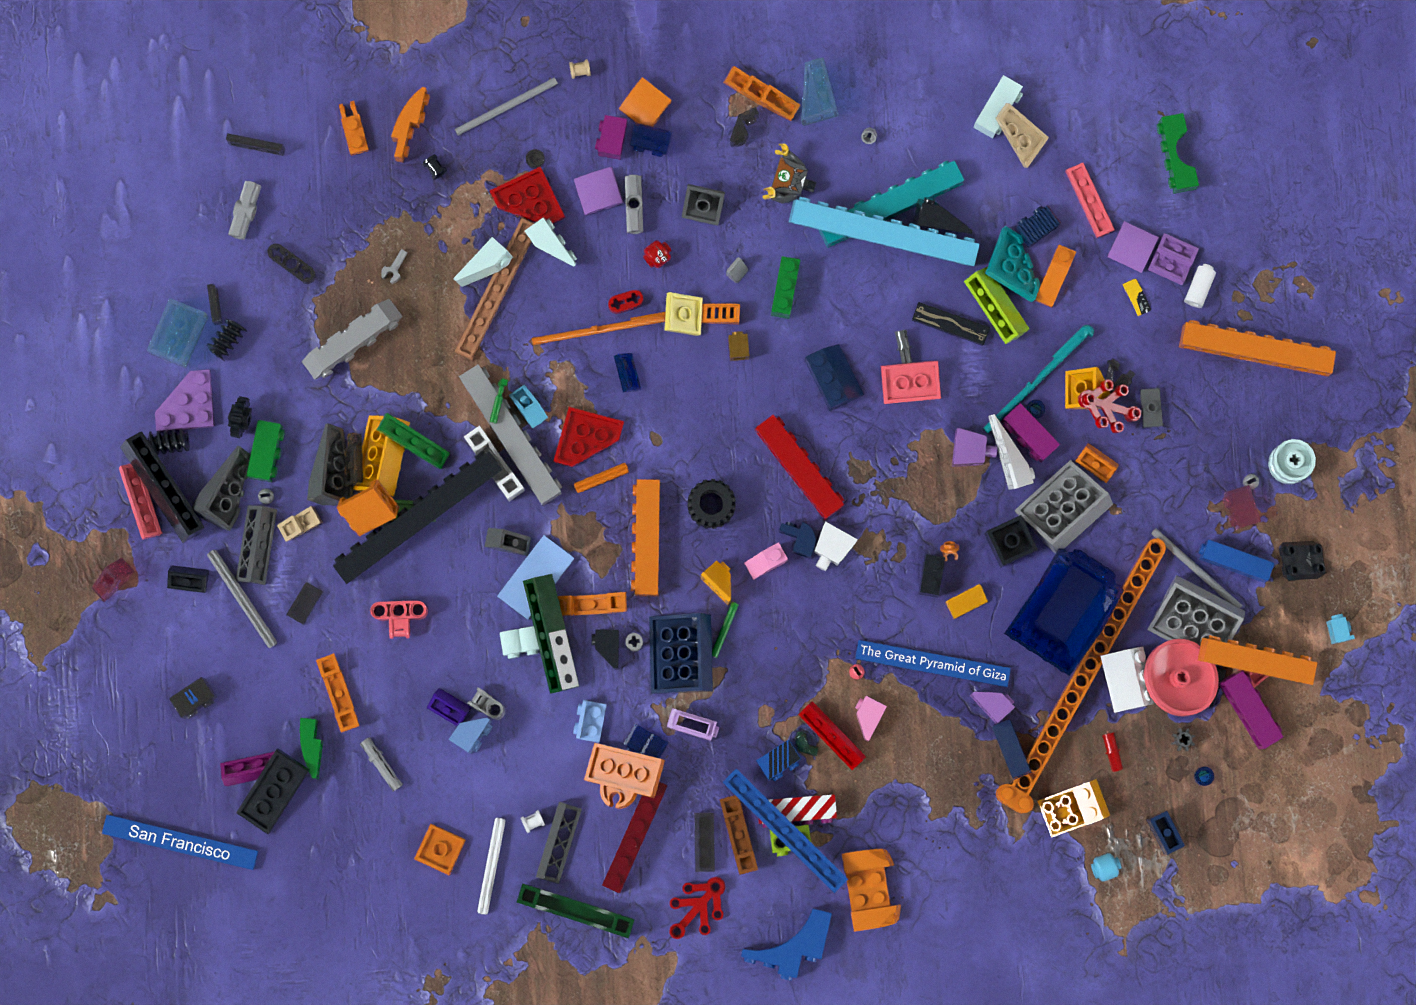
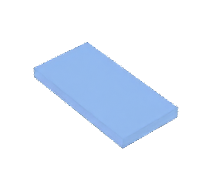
M543 535L497 597L528 620L531 613L523 581L552 574L556 584L573 562L574 557Z

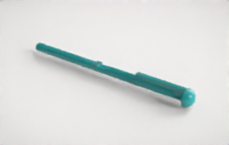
M1090 325L1082 326L1052 356L1054 359L1037 375L1032 383L1028 382L1026 387L996 415L997 419L1002 421L1088 336L1093 337V327ZM990 422L983 428L987 434L992 430Z

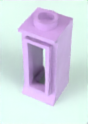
M674 708L671 710L667 724L669 729L709 741L712 740V737L716 738L719 727L716 726V721ZM679 716L709 724L706 734L676 725Z

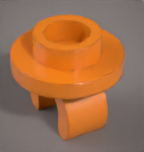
M954 541L944 542L940 546V551L943 552L945 561L948 560L947 556L949 554H954V559H958L957 551H959V545Z

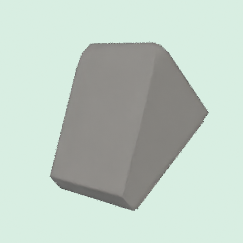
M738 257L726 270V276L735 283H738L748 272V268Z

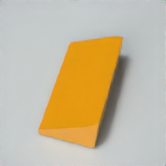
M978 584L947 600L945 604L953 619L987 603L988 600L982 586Z

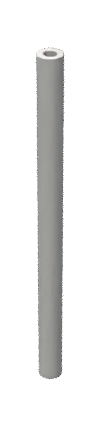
M555 77L455 129L457 135L459 136L557 85Z
M1157 528L1152 531L1151 534L1155 538L1161 539L1167 549L1222 598L1238 608L1242 607L1239 601Z

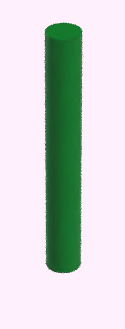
M731 602L712 649V656L718 658L739 606L737 603Z

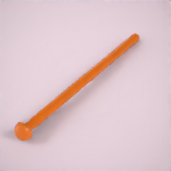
M666 312L632 317L630 321L603 326L595 325L585 329L532 338V343L537 345L665 322Z

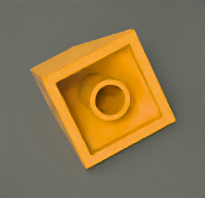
M1099 367L1065 371V409H1085L1079 405L1078 396L1084 390L1093 391L1105 380ZM1110 391L1103 392L1097 398L1103 400L1110 394Z
M715 561L701 574L700 579L729 605L731 603V574L728 572L730 568L723 561L721 563Z

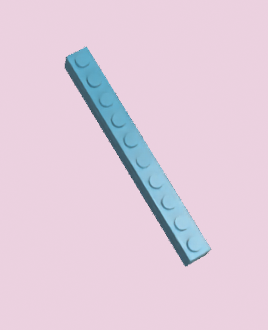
M799 197V200L793 201L789 223L967 266L975 265L979 244L974 243L975 239L964 237L961 240L956 238V234L946 232L945 235L938 234L939 230L927 228V231L920 230L919 225L909 224L908 227L902 225V221L891 219V222L883 221L884 217L873 215L872 218L866 217L865 212L855 210L854 213L847 212L845 207L836 206V209L828 207V203L819 201L817 204L810 203L811 199Z

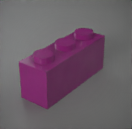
M1021 403L1002 420L1004 429L1017 437L1016 441L1023 448L1026 447L1030 451L1029 455L1035 461L1039 460L1042 463L1060 445Z

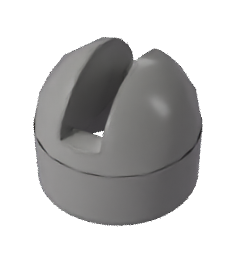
M871 127L866 128L861 135L862 141L866 144L874 143L877 138L876 130Z
M1248 474L1243 479L1244 487L1249 490L1255 489L1259 485V478L1255 474ZM1253 478L1256 479V481L1252 482L1251 484H1248L1247 482Z
M262 489L258 494V499L263 504H270L274 500V493L270 489ZM270 493V496L261 498V495Z

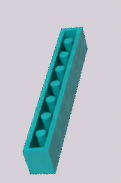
M955 160L950 163L945 161L939 164V168L935 170L930 168L922 172V176L918 178L913 176L905 180V184L898 186V184L888 188V192L881 194V192L874 194L869 201L864 202L862 200L854 204V208L847 210V212L854 213L857 210L865 212L866 217L872 218L873 215L884 217L883 221H887L916 207L918 199L924 200V197L934 199L963 185L964 178ZM819 230L827 248L851 238Z

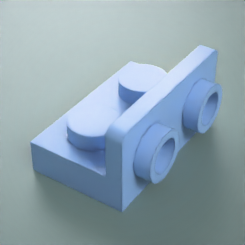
M583 700L582 704L579 703L577 715H580L579 723L575 722L573 734H577L576 739L600 743L606 704Z

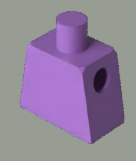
M957 428L955 431L952 467L983 465L985 457L996 458L997 446L986 445L987 436Z

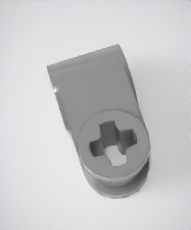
M478 687L476 689L477 693L467 704L494 720L502 719L505 715L504 706ZM500 706V713L493 716L491 714L492 707Z

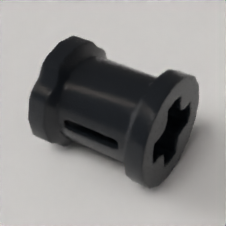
M436 154L427 158L422 164L430 171L433 180L440 178L447 171L437 160Z

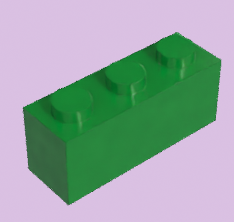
M781 257L771 316L785 319L790 318L800 259Z
M258 420L247 471L249 479L272 483L273 478H276L278 467H275L276 460H279L281 456L280 441H283L285 437V430H283L281 424Z

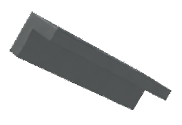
M248 505L236 581L265 585L277 509ZM254 510H257L256 518L253 520ZM253 530V537L250 539V533ZM250 549V556L247 558V551ZM247 568L246 578H243L244 570Z
M562 802L558 803L537 871V878L559 884L582 811L581 808ZM566 808L577 811L575 819L567 823L564 817ZM562 820L565 822L563 826H561ZM567 826L570 836L568 839L561 841L558 836L559 830ZM567 842L566 849L563 845V843ZM561 845L564 855L562 858L555 860L552 854L553 849ZM551 857H552V859H553L554 862H552L551 864H549L550 859H551ZM562 860L561 865H560V867H559V865L557 864V862H559V861ZM553 864L559 870L556 879L546 876L548 867Z

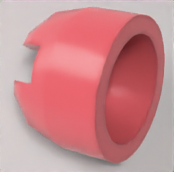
M854 664L849 669L850 677L855 680L861 679L865 674V670L860 664ZM854 667H856L858 671L861 673L860 676L857 675V673L853 669Z

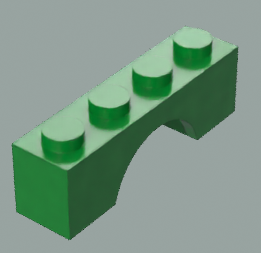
M1184 113L1161 117L1157 123V132L1162 137L1160 146L1162 153L1165 152L1166 156L1164 165L1166 171L1169 170V188L1173 189V194L1196 190L1199 183L1195 167L1183 163L1176 152L1177 141L1187 132Z

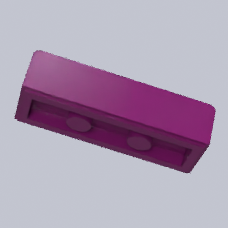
M274 752L220 763L221 778L224 786L257 780Z

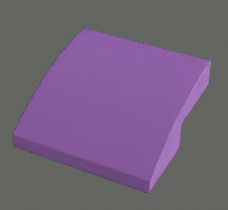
M612 167L574 179L585 215L624 203Z
M1124 221L1107 257L1142 273L1159 237Z
M1164 233L1148 270L1183 285L1199 248Z

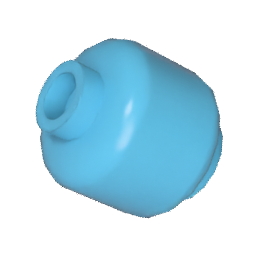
M1110 853L1095 857L1093 864H1091L1095 878H1099L1103 882L1118 877V869L1122 868L1118 857L1114 858Z

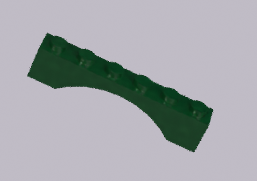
M522 883L516 902L628 939L635 921L633 918Z

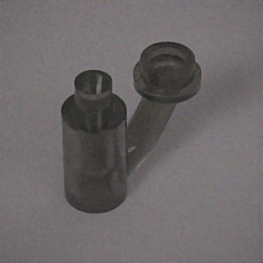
M1114 358L1108 360L1107 364L1109 366L1106 380H1111L1114 385L1110 394L1118 385L1125 384L1129 387L1135 373L1129 370L1127 374L1123 373L1114 382L1113 374L1114 371L1117 372L1119 370L1120 364Z

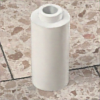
M1208 264L1198 266L1184 300L1185 303L1196 308L1203 307L1216 275L1212 266Z

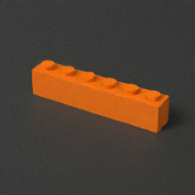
M637 479V484H633V496H636V503L632 505V515H636V522H632V534H636V542H632V553H635V561L631 563V572H635V580H631V591H635V596H658L660 480Z
M1209 635V639L1202 638L1197 661L1310 685L1314 683L1318 662L1311 661L1312 657L1300 655V658L1293 657L1294 653L1282 651V654H1276V649L1264 647L1263 650H1258L1257 645L1246 643L1245 647L1239 646V641L1228 639L1227 643L1221 642L1220 637Z

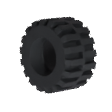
M705 479L692 488L688 496V512L697 525L703 526L706 529H716V527H722L725 523H728L734 515L736 499L730 486L725 485L723 481ZM713 493L721 497L723 507L719 513L710 515L702 511L700 501L706 494Z

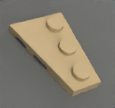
M1006 103L995 119L1022 165L1028 168L1049 137L1010 103Z

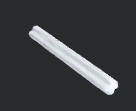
M496 818L494 822L477 910L480 914H488L506 822L502 818Z

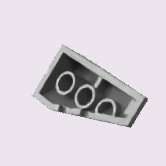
M329 423L325 424L309 479L307 500L320 505L337 506L340 498L345 497L348 499L353 496V482L350 481L348 474L350 465L346 463L345 457L347 451L343 429Z
M237 446L201 490L192 505L194 512L203 520L227 531H231L239 516L241 508L238 507L240 499L244 496L245 492L242 490L244 482L248 478L247 471L251 454L241 446Z

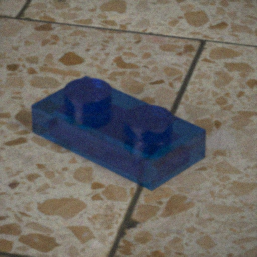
M632 353L615 355L614 360L623 393L641 390Z

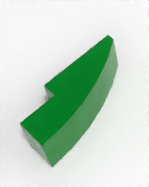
M300 718V743L307 768L310 769L309 772L312 778L319 779L324 740L316 739L318 720Z

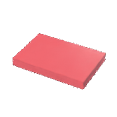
M938 360L881 365L884 404L941 399Z

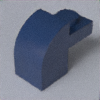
M791 522L781 523L779 533L797 538L792 553L810 559L816 541L812 528L802 522L800 529L796 528L797 525Z

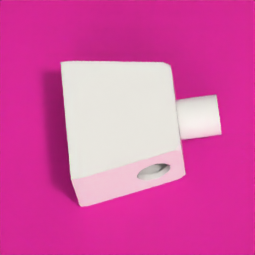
M825 522L814 551L815 554L820 556L816 567L826 571L830 563L838 566L858 539Z

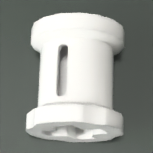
M539 810L525 818L521 817L527 833H530V830L538 826L545 825Z

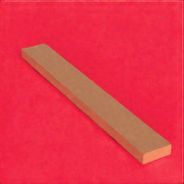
M521 218L506 248L513 258L508 266L493 274L455 353L471 361L473 360L532 242L525 233V230L532 226L533 222Z

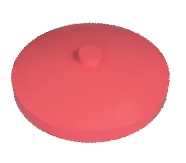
M1173 639L1160 644L1151 652L1144 668L1145 685L1150 697L1162 710L1175 716H1191L1205 710L1214 700L1218 690L1219 679L1216 665L1197 661L1200 645L1193 641Z

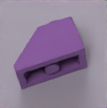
M973 692L970 695L995 724L999 723L1015 708L1012 705L1014 701L1007 694Z

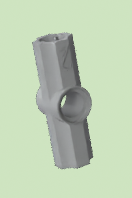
M625 176L627 233H643L641 176ZM631 201H637L639 203V206L637 208H631L629 206V203Z
M245 181L240 199L236 201L234 206V218L228 233L229 236L245 240L250 222L253 221L256 214V203L261 185Z

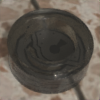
M533 149L527 153L526 163L531 169L544 165V154L540 150Z

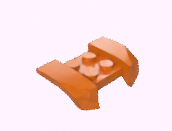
M870 849L843 853L842 860L844 872L848 878L847 886L854 932L881 928L897 923L900 917L901 904L891 906L885 867L894 865L889 852L885 849Z

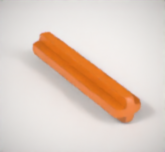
M622 463L578 481L574 484L577 493L622 476L628 473L629 469L626 463Z

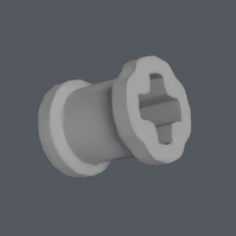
M637 633L629 634L626 638L627 648L634 652L639 651L643 646L642 637ZM633 637H636V640L640 641V643H637V647H633L632 644H629V642L632 641Z

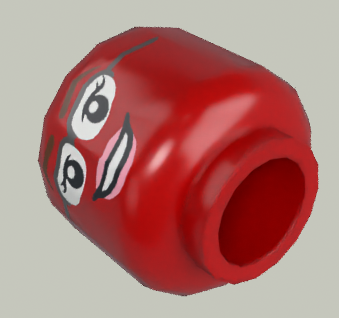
M655 240L644 249L645 255H643V258L651 268L659 269L670 261L671 255L669 252L672 250L666 242L661 243Z

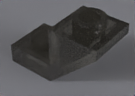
M756 107L738 115L730 138L731 147L735 145L740 147L748 140L749 134L744 125L749 126L757 122L756 119L759 118V112Z

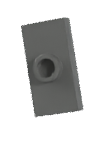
M1160 388L1141 389L1140 401L1143 428L1162 427Z

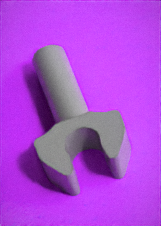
M401 249L392 266L383 267L381 272L383 280L387 277L388 273H393L394 275L390 283L394 284L399 281L401 276L398 273V269L407 255L406 251Z

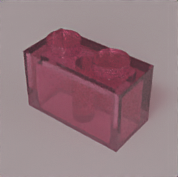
M1249 485L1224 493L1223 503L1225 508L1229 509V521L1231 526L1235 527V530L1261 522Z

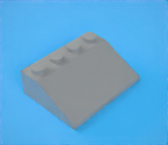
M1070 460L1014 511L1018 516L1022 515L1028 527L1047 547L1058 555L1109 509L1113 503L1109 493Z
M1176 575L1147 630L1168 641L1186 639L1201 646L1202 638L1209 639V635L1220 637L1221 642L1227 643L1228 639L1232 640L1243 622L1245 611Z

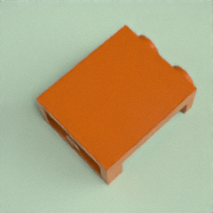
M378 479L373 480L366 490L348 499L345 497L340 498L337 505L339 514L346 519L350 528L358 536L396 518L400 508Z

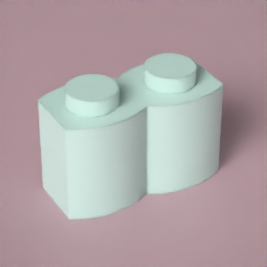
M534 626L500 632L503 655L508 656V659L518 658L521 653H527V656L539 654Z

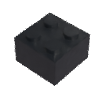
M1022 515L991 528L984 533L1000 568L1038 550Z

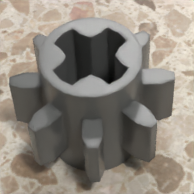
M1179 728L1177 729V735H1171L1174 737V742L1171 745L1176 744L1178 746L1177 751L1184 747V750L1187 752L1189 751V745L1195 746L1192 742V738L1195 735H1190L1189 729L1182 732V729ZM1186 737L1187 741L1184 744L1180 743L1179 739Z

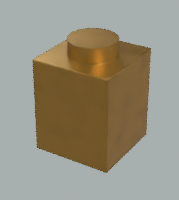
M742 331L732 332V335H728L730 361L749 360L748 334H743Z

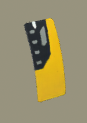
M1133 279L1124 283L1123 287L1137 315L1140 316L1151 311L1138 281Z

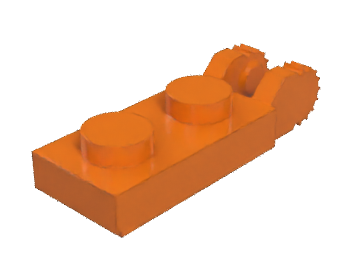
M350 101L353 116L346 117V110L343 104H339L350 155L353 156L368 152L369 148L355 102Z

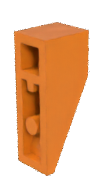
M1058 245L1035 301L1052 308L1076 251Z

